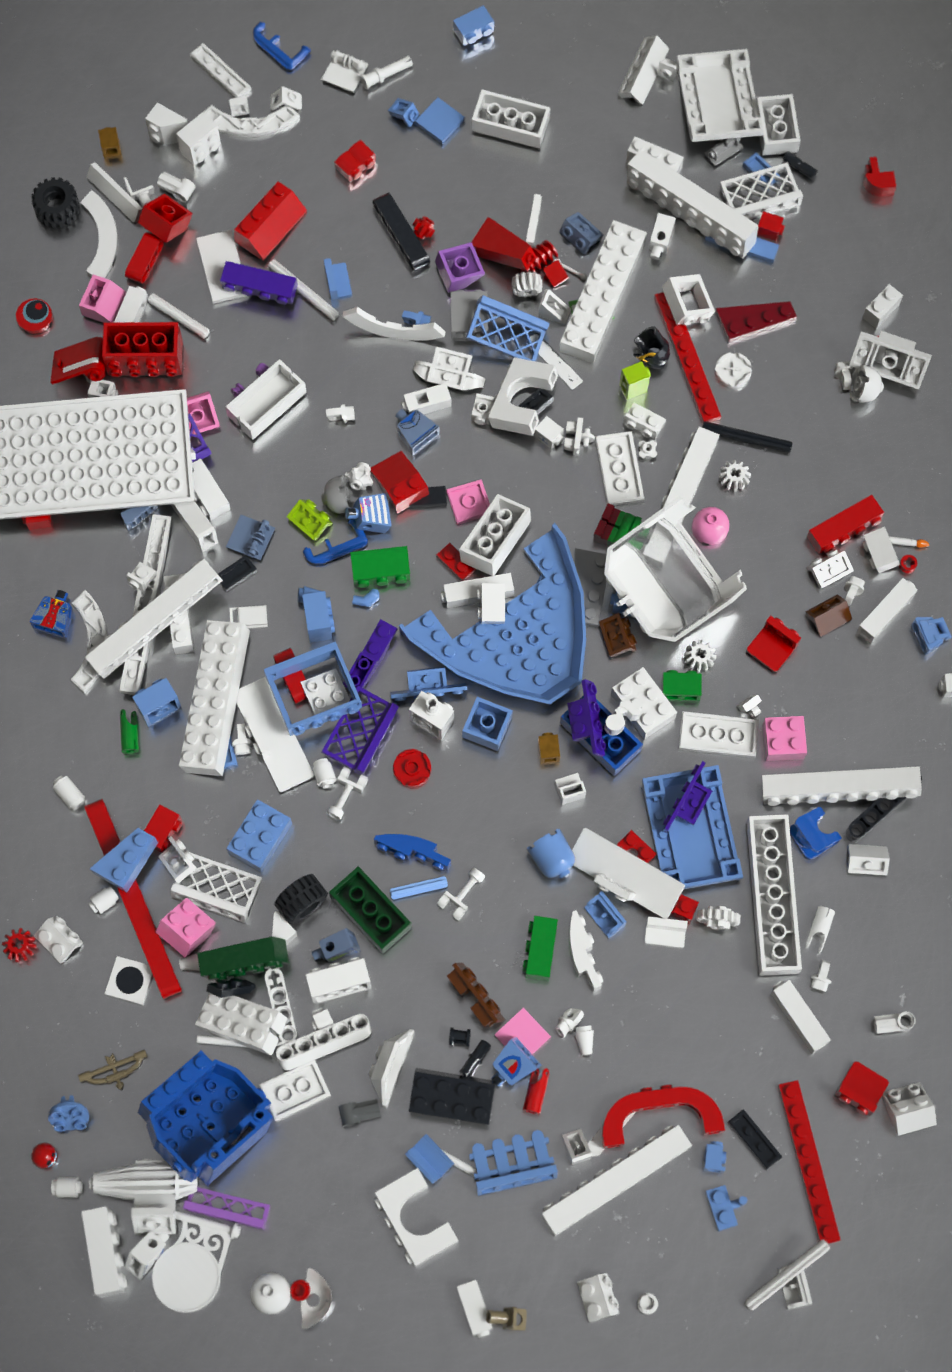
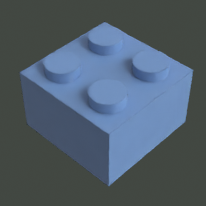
M325 591L303 594L310 643L331 640L332 633H335L330 597L326 598Z
M167 678L154 681L152 686L147 689L138 690L132 697L148 727L182 708L178 696Z
M476 697L462 730V738L498 751L512 719L513 710Z

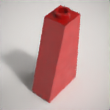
M487 217L472 240L478 257L528 270L536 258L533 249L528 243L489 217Z

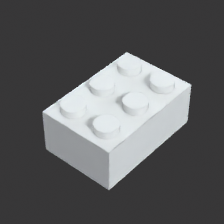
M793 94L757 97L759 117L762 118L764 134L759 136L762 155L783 154L788 151L791 153L798 152L800 135Z
M644 667L612 687L611 696L618 705L620 702L629 699L641 712L638 720L630 722L644 740L675 720L677 711Z
M360 957L351 958L345 964H340V962L330 964L329 968L323 970L315 968L310 970L309 974H306L314 1005L372 989L364 958L360 959Z

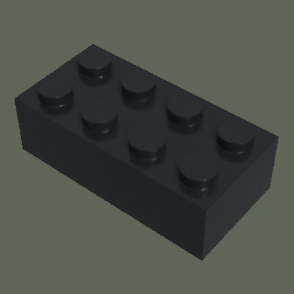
M416 1068L409 1112L489 1125L496 1081Z

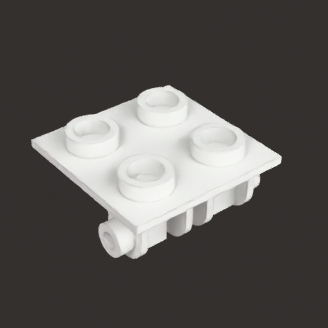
M338 50L333 51L331 54L333 59L322 80L354 93L361 80L360 75L364 74L369 64L363 60L355 59L348 54H343Z
M336 668L301 682L314 715L350 701Z

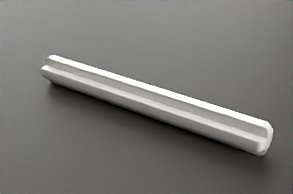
M275 259L269 262L268 267L273 272L296 277ZM297 278L298 286L296 291L332 321L336 320L339 312Z
M822 1239L746 1299L747 1307L750 1310L757 1308L830 1249L828 1243Z

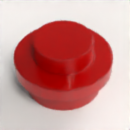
M296 1280L290 1288L291 1296L297 1301L306 1300L311 1292L310 1285L305 1280Z

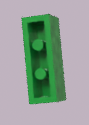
M534 916V921L529 922L528 933H532L531 941L527 940L525 952H529L528 960L524 959L522 971L526 972L525 978L549 981L558 919Z

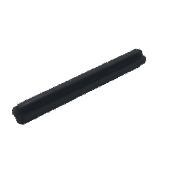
M704 421L702 428L717 433L722 437L785 452H790L793 445L791 441Z

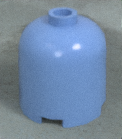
M556 829L555 835L548 833L533 843L535 847L529 846L526 849L544 876L548 878L559 876L561 879L570 874L569 869L574 865L575 856L562 831Z

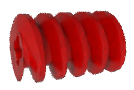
M547 240L542 241V244L536 245V248L533 247L532 249L536 255L534 262L528 270H521L524 273H527L529 270L533 273L535 272L534 267L541 270V263L547 266V259L552 263V256L558 259L555 247Z

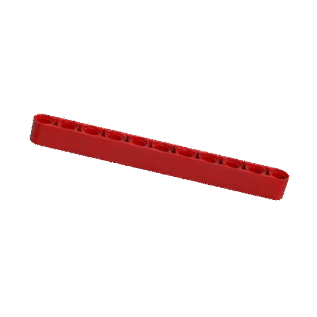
M103 799L84 806L105 856L120 843V839ZM135 879L127 893L119 888L118 891L163 999L182 990L160 936L156 933V926Z

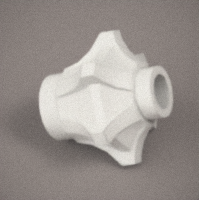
M360 462L351 471L345 473L344 477L349 480V485L354 490H366L367 486L373 485L370 477L371 467L366 463Z

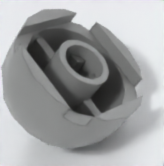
M344 475L330 479L324 487V494L321 495L323 504L327 505L332 512L339 514L345 513L346 508H354V501L350 502L352 491L347 478L343 477Z

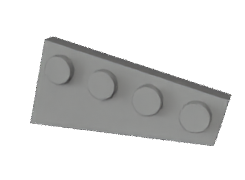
M575 548V567L584 592L585 625L598 627L607 582L604 575L607 554Z

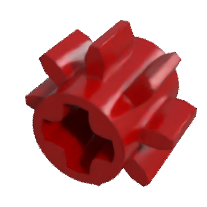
M428 217L416 218L412 224L415 235L421 239H425L428 236L431 238L435 232L433 229L434 222Z

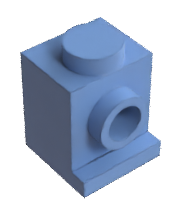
M711 1141L710 1144L705 1146L703 1171L724 1173L726 1167H722V1164L726 1162V1152L723 1151V1143Z

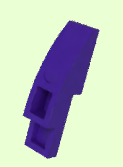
M380 619L365 648L360 652L349 671L355 688L360 686L364 689L389 649V644L398 628Z

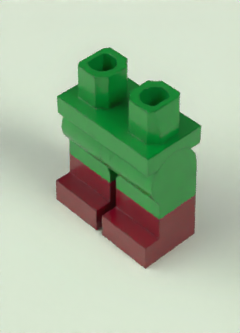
M608 503L594 532L593 541L610 547L643 523L642 518L618 510L614 505ZM644 526L627 538L626 541L641 551L643 541L635 538L637 534L646 538L650 527L647 529Z

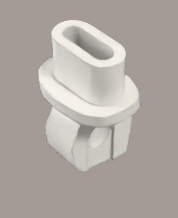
M848 361L835 364V376L841 379L843 390H851V376L854 369L849 366L850 362Z
M342 404L340 408L326 409V416L330 421L343 419L344 423H347L349 420H355L354 406Z
M851 576L850 580L845 583V590L848 592L845 600L849 607L854 597L864 592L863 586L865 581L855 576Z
M237 724L238 739L232 743V746L235 747V755L250 754L252 741L246 738L245 724Z
M822 959L818 975H811V978H813L812 988L826 992L828 983L831 984L832 982L827 978L830 967L829 961Z
M570 1008L564 1013L563 1017L558 1019L559 1024L555 1028L561 1037H565L568 1032L571 1033L575 1030V1027L584 1016L582 1010Z

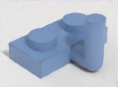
M725 1185L705 1191L717 1230L721 1231L737 1226L738 1223L733 1209L744 1206L747 1203V1198L741 1196L739 1199L730 1201Z

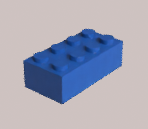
M596 699L600 708L599 720L603 727L601 732L606 746L604 750L605 756L600 757L593 754L590 738L580 740L579 742L615 776L642 751L643 744L626 727L618 735L612 736L607 734L604 730V725L607 717L612 715V713ZM567 710L561 716L560 724L572 735L569 712Z

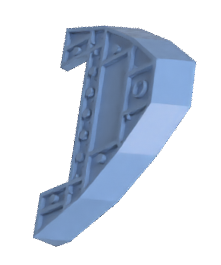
M555 523L552 524L551 531L524 548L525 554L540 574L543 575L544 579L505 604L504 624H481V621L452 639L433 612L429 610L405 627L403 624H400L399 633L458 676L503 694L551 704L582 683L586 646L584 592L567 539Z

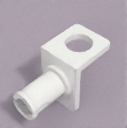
M123 178L128 194L135 201L139 200L142 208L151 202L149 195L154 194L153 185L132 192L127 178Z

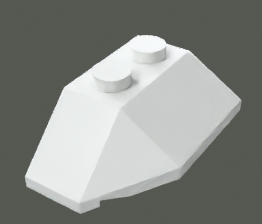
M412 1029L385 1040L383 1046L379 1045L376 1052V1057H378L376 1065L372 1064L368 1075L371 1076V1083L382 1107L385 1109L388 1107L415 1032Z

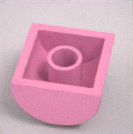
M209 391L187 398L188 413L191 414L200 433L220 427Z

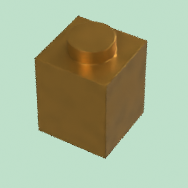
M106 127L98 130L104 158L122 155L116 127Z
M543 733L542 736H538L540 764L560 762L558 734Z

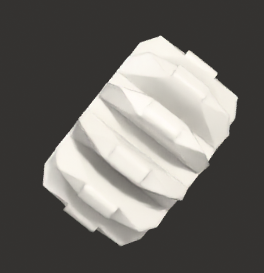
M536 272L516 274L512 278L514 295L525 298L538 295V293L542 292L541 276Z
M734 459L732 464L727 461L725 467H721L719 479L722 480L721 486L727 485V491L733 488V491L737 492L738 488L743 490L745 485L749 484L751 473L747 472L748 466L742 467V461L736 464Z
M700 640L699 644L693 641L692 646L687 645V652H684L683 656L687 658L685 664H691L690 670L696 667V671L699 673L701 668L706 672L708 671V666L713 667L716 655L713 654L715 653V648H709L710 642L703 645V640Z

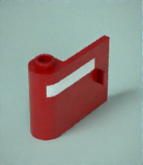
M94 337L54 351L50 383L53 385L85 374L92 381L102 380L105 376V364L102 357L103 338Z

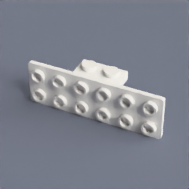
M266 677L240 688L236 704L247 724L245 730L249 738L253 737L255 741L253 744L257 754L261 753L279 792L282 793L314 778V773L296 736L289 735Z
M588 828L583 829L572 850L575 856L573 866L594 877V882L599 884L598 887L606 892L610 890L615 893L617 899L623 902L633 900L664 919H668L685 887V884Z

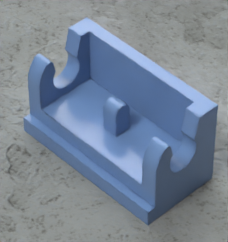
M603 891L586 903L587 905L584 909L608 939L626 926L627 921Z

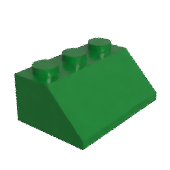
M407 546L350 552L354 587L366 588L373 584L384 586L391 582L402 584L410 580Z

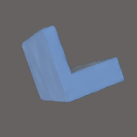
M331 258L324 259V268L331 300L352 296L346 263L332 265Z
M427 1134L405 1153L431 1183L443 1177L455 1164Z

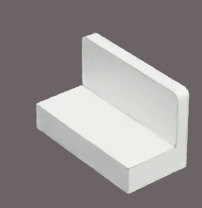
M848 844V873L887 875L890 858L886 846Z
M648 916L645 944L683 948L688 921Z

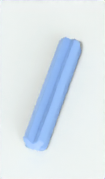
M442 876L391 888L390 895L395 900L447 888L448 883L446 877Z

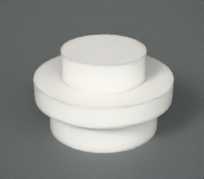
M644 1293L638 1298L637 1306L643 1314H652L658 1307V1301L653 1294Z

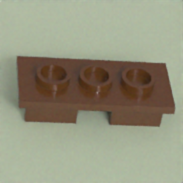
M454 963L452 966L455 969L447 977L460 995L463 993L467 995L472 991L478 999V1002L471 1007V1010L482 1025L490 1027L494 1023L504 1022L505 1018L500 1013L499 1006L493 999L488 997L489 994L485 987L476 981L477 977L473 971L466 967L464 963Z

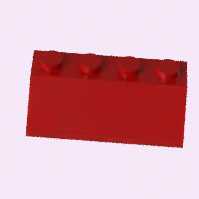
M278 181L234 229V242L261 260H264L305 215L307 210L295 193Z

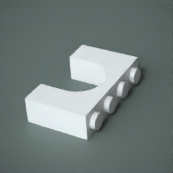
M513 358L512 363L508 365L505 379L501 381L500 391L495 395L494 405L488 411V420L491 427L533 436L539 422L536 410L514 406L511 404V399L516 392L527 387L552 391L558 377L555 365Z
M418 1168L375 1192L377 1198L374 1199L378 1209H384L387 1215L384 1219L388 1227H394L397 1233L394 1235V1238L398 1245L405 1247L407 1252L404 1253V1256L409 1265L413 1263L415 1267L458 1243V1239L449 1223L426 1235L411 1234L403 1227L400 1221V1212L404 1203L428 1188Z

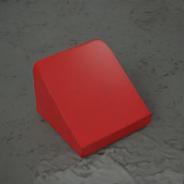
M559 260L543 268L553 287L569 279Z

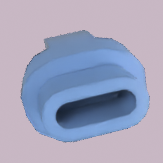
M404 310L402 314L404 322L409 325L428 324L431 321V316L424 315L423 311L414 313Z

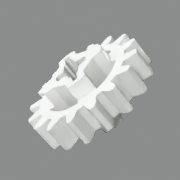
M708 906V910H698L697 921L706 924V927H711V929L728 930L730 926H739L741 915L734 913L731 909L724 906Z

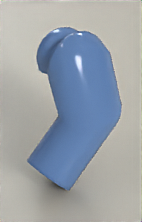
M371 589L364 597L354 595L352 604L370 607L378 601L380 597L379 591Z

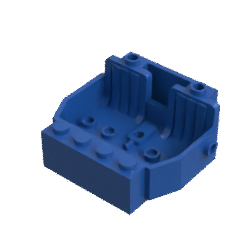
M202 1050L144 1098L138 1110V1114L147 1122L146 1127L153 1148L183 1180L192 1183L199 1177L207 1186L267 1133L273 1116L268 1112L272 1102L266 1098L265 1093L260 1088H256L238 1068L216 1059L211 1061ZM198 1097L200 1101L195 1102L193 1098ZM183 1110L185 1114L181 1115L178 1111ZM211 1125L214 1129L208 1130L207 1126ZM251 1127L253 1130L234 1146L240 1135Z

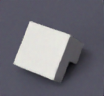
M578 773L555 780V786L562 805L585 798L586 790Z

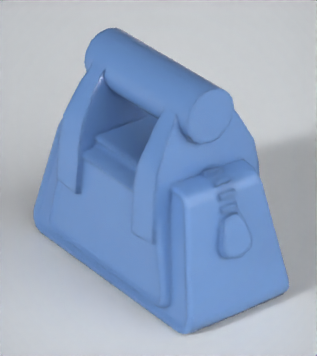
M916 617L911 624L924 655L937 649L944 640L952 638L943 617L939 619Z

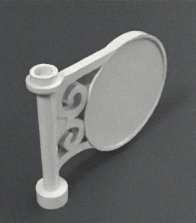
M175 1210V1219L182 1221V1231L176 1243L166 1249L158 1258L153 1269L152 1282L157 1297L165 1306L178 1312H193L208 1305L216 1296L220 1287L221 1273L230 1241L239 1237L241 1226L236 1222L234 1226ZM188 1223L199 1225L200 1235L195 1240L190 1237V1233L193 1232V1235H196L197 1230L195 1228L188 1229ZM217 1234L222 1236L224 1240L219 1263L210 1251H216L220 1248V1240L212 1238V1241L216 1242L214 1247L210 1246L208 1242L211 1236ZM186 1237L188 1242L182 1243ZM203 1240V1245H204V1246L199 1245V1244H196V1243H199V1242H201V1241Z

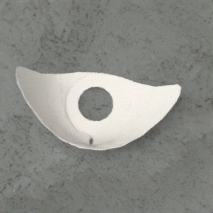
M311 1268L307 1269L306 1281L311 1288L310 1294H317L320 1301L315 1307L309 1306L306 1300L301 1301L303 1329L310 1328L318 1323L327 1314L332 1302L331 1289L327 1282L318 1272Z

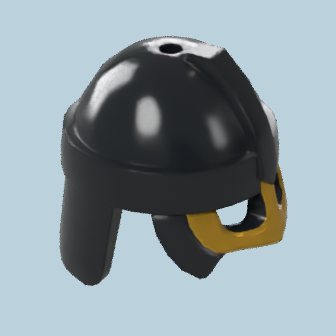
M651 326L643 330L634 339L642 354L634 353L633 355L646 366L662 369L670 357L669 342L655 326Z

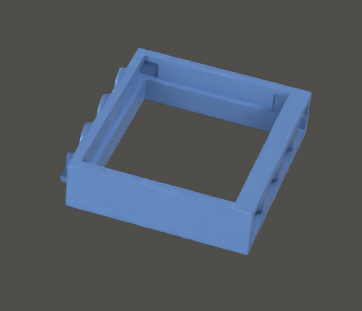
M336 641L264 669L265 677L290 736L301 735L307 729L321 727L325 722L330 720L336 721L341 716L348 713L354 714L362 708L360 697ZM335 657L352 701L292 724L274 681Z

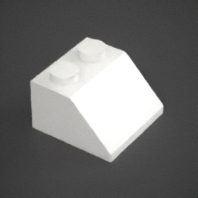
M156 103L145 118L150 139L162 145L178 143L176 133L188 124L186 118L159 103Z

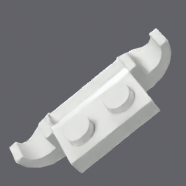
M436 347L432 363L415 361L413 371L426 382L439 385L446 383L447 387L461 391L483 388L485 383L484 377L469 373L472 355Z

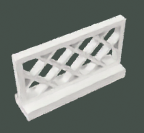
M788 163L720 182V187L728 206L748 219L762 216L763 211L774 213L801 205L803 194L801 190H798ZM785 169L786 178L777 176V171ZM766 175L771 177L767 184L759 180L760 176ZM773 179L782 182L780 189L771 185ZM750 180L754 184L752 188L742 185L743 182ZM756 184L765 187L763 194L754 190ZM786 184L793 188V192L787 193L782 189ZM733 185L737 189L735 193L727 190L726 186ZM739 189L749 192L746 199L737 195ZM768 189L777 193V195L772 198L766 196L765 194ZM751 194L760 197V200L755 203L748 199ZM734 199L743 202V205L734 208L732 202Z
M190 853L201 865V867L196 868L188 875L194 884L184 886L176 881L170 890L171 898L179 901L188 898L199 908L245 923L262 877ZM212 866L216 867L219 873L209 877L206 869ZM203 870L206 879L196 882L193 874ZM233 873L236 875L237 880L227 883L224 875ZM222 877L225 885L215 889L211 881ZM248 879L256 881L254 887L247 890L242 883ZM209 882L212 890L206 893L201 892L198 886ZM240 883L243 891L233 895L229 887ZM227 889L230 897L226 899L219 898L217 892ZM245 895L248 902L244 907L238 905L235 899Z

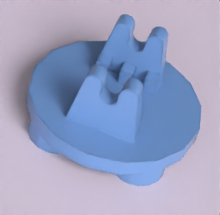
M73 1095L69 1097V1100L62 1096L60 1103L49 1110L48 1120L57 1132L75 1129L83 1130L89 1121V1111L82 1104L75 1103Z

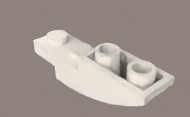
M577 910L572 913L569 931L571 957L577 976L580 977L586 974L591 988L595 992L601 989L603 979L600 972H596L593 967L595 961L592 954H587L588 951L592 950L594 940L591 933H587L584 928L586 923L582 914L578 915Z

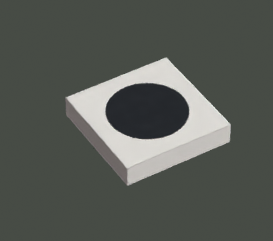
M117 956L105 995L144 1005L153 977L150 966Z

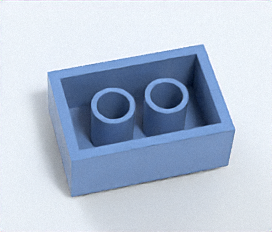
M257 799L226 848L228 854L262 873L292 825L291 818Z

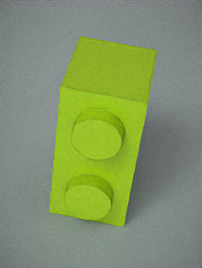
M642 361L621 370L619 386L627 400L647 392L651 373Z

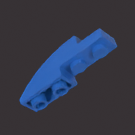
M383 834L374 837L376 848L383 852L388 850L394 853L393 856L400 860L406 859L409 861L412 854H414L417 860L421 862L426 860L440 871L443 869L448 871L451 865V859L436 853L437 844L426 839L403 834Z

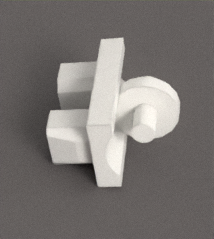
M578 418L577 422L567 421L566 433L576 434L575 438L565 437L564 449L574 451V456H579L580 441L583 442V447H588V444L594 442L595 436L590 434L589 428H585L584 433H582L583 418Z

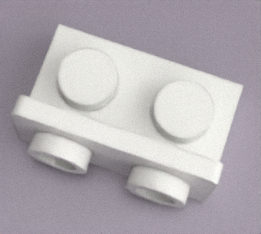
M634 402L628 413H625L623 423L629 429H636L646 438L655 440L666 423V419Z
M833 549L826 553V557L822 559L821 557L811 561V565L807 566V570L812 571L819 588H823L854 571L845 551Z

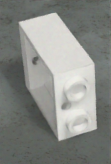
M700 274L669 277L662 286L677 325H690L697 322L706 323L715 313ZM692 290L699 310L687 311L680 292Z

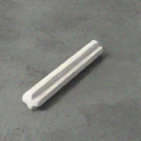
M154 293L148 297L150 304L200 337L207 338L210 331L208 328Z

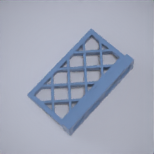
M482 295L477 301V307L466 338L513 358L536 361L544 334L548 330L550 323ZM480 310L486 311L490 319L482 322L479 317ZM503 318L507 326L498 329L494 319ZM491 321L495 331L487 334L483 324ZM515 324L520 325L523 333L515 336L511 327ZM480 326L484 334L480 338L472 335L474 328ZM508 328L512 338L504 341L500 331ZM531 331L540 334L538 340L533 343L528 335ZM497 333L501 343L492 344L488 336ZM525 335L528 345L521 348L517 338ZM511 340L514 341L517 350L513 352L509 351L505 344ZM531 348L533 353L531 359L524 356L523 349Z

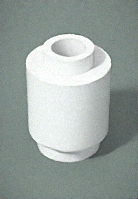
M327 758L315 761L313 763V772L318 786L324 789L332 787L337 779L331 762H328Z
M109 886L107 889L103 888L90 897L91 902L89 906L94 913L99 912L102 914L115 905L119 897L112 887Z
M58 1177L53 1179L51 1183V1193L53 1196H57V1198H77L83 1190V1183L79 1181V1177Z

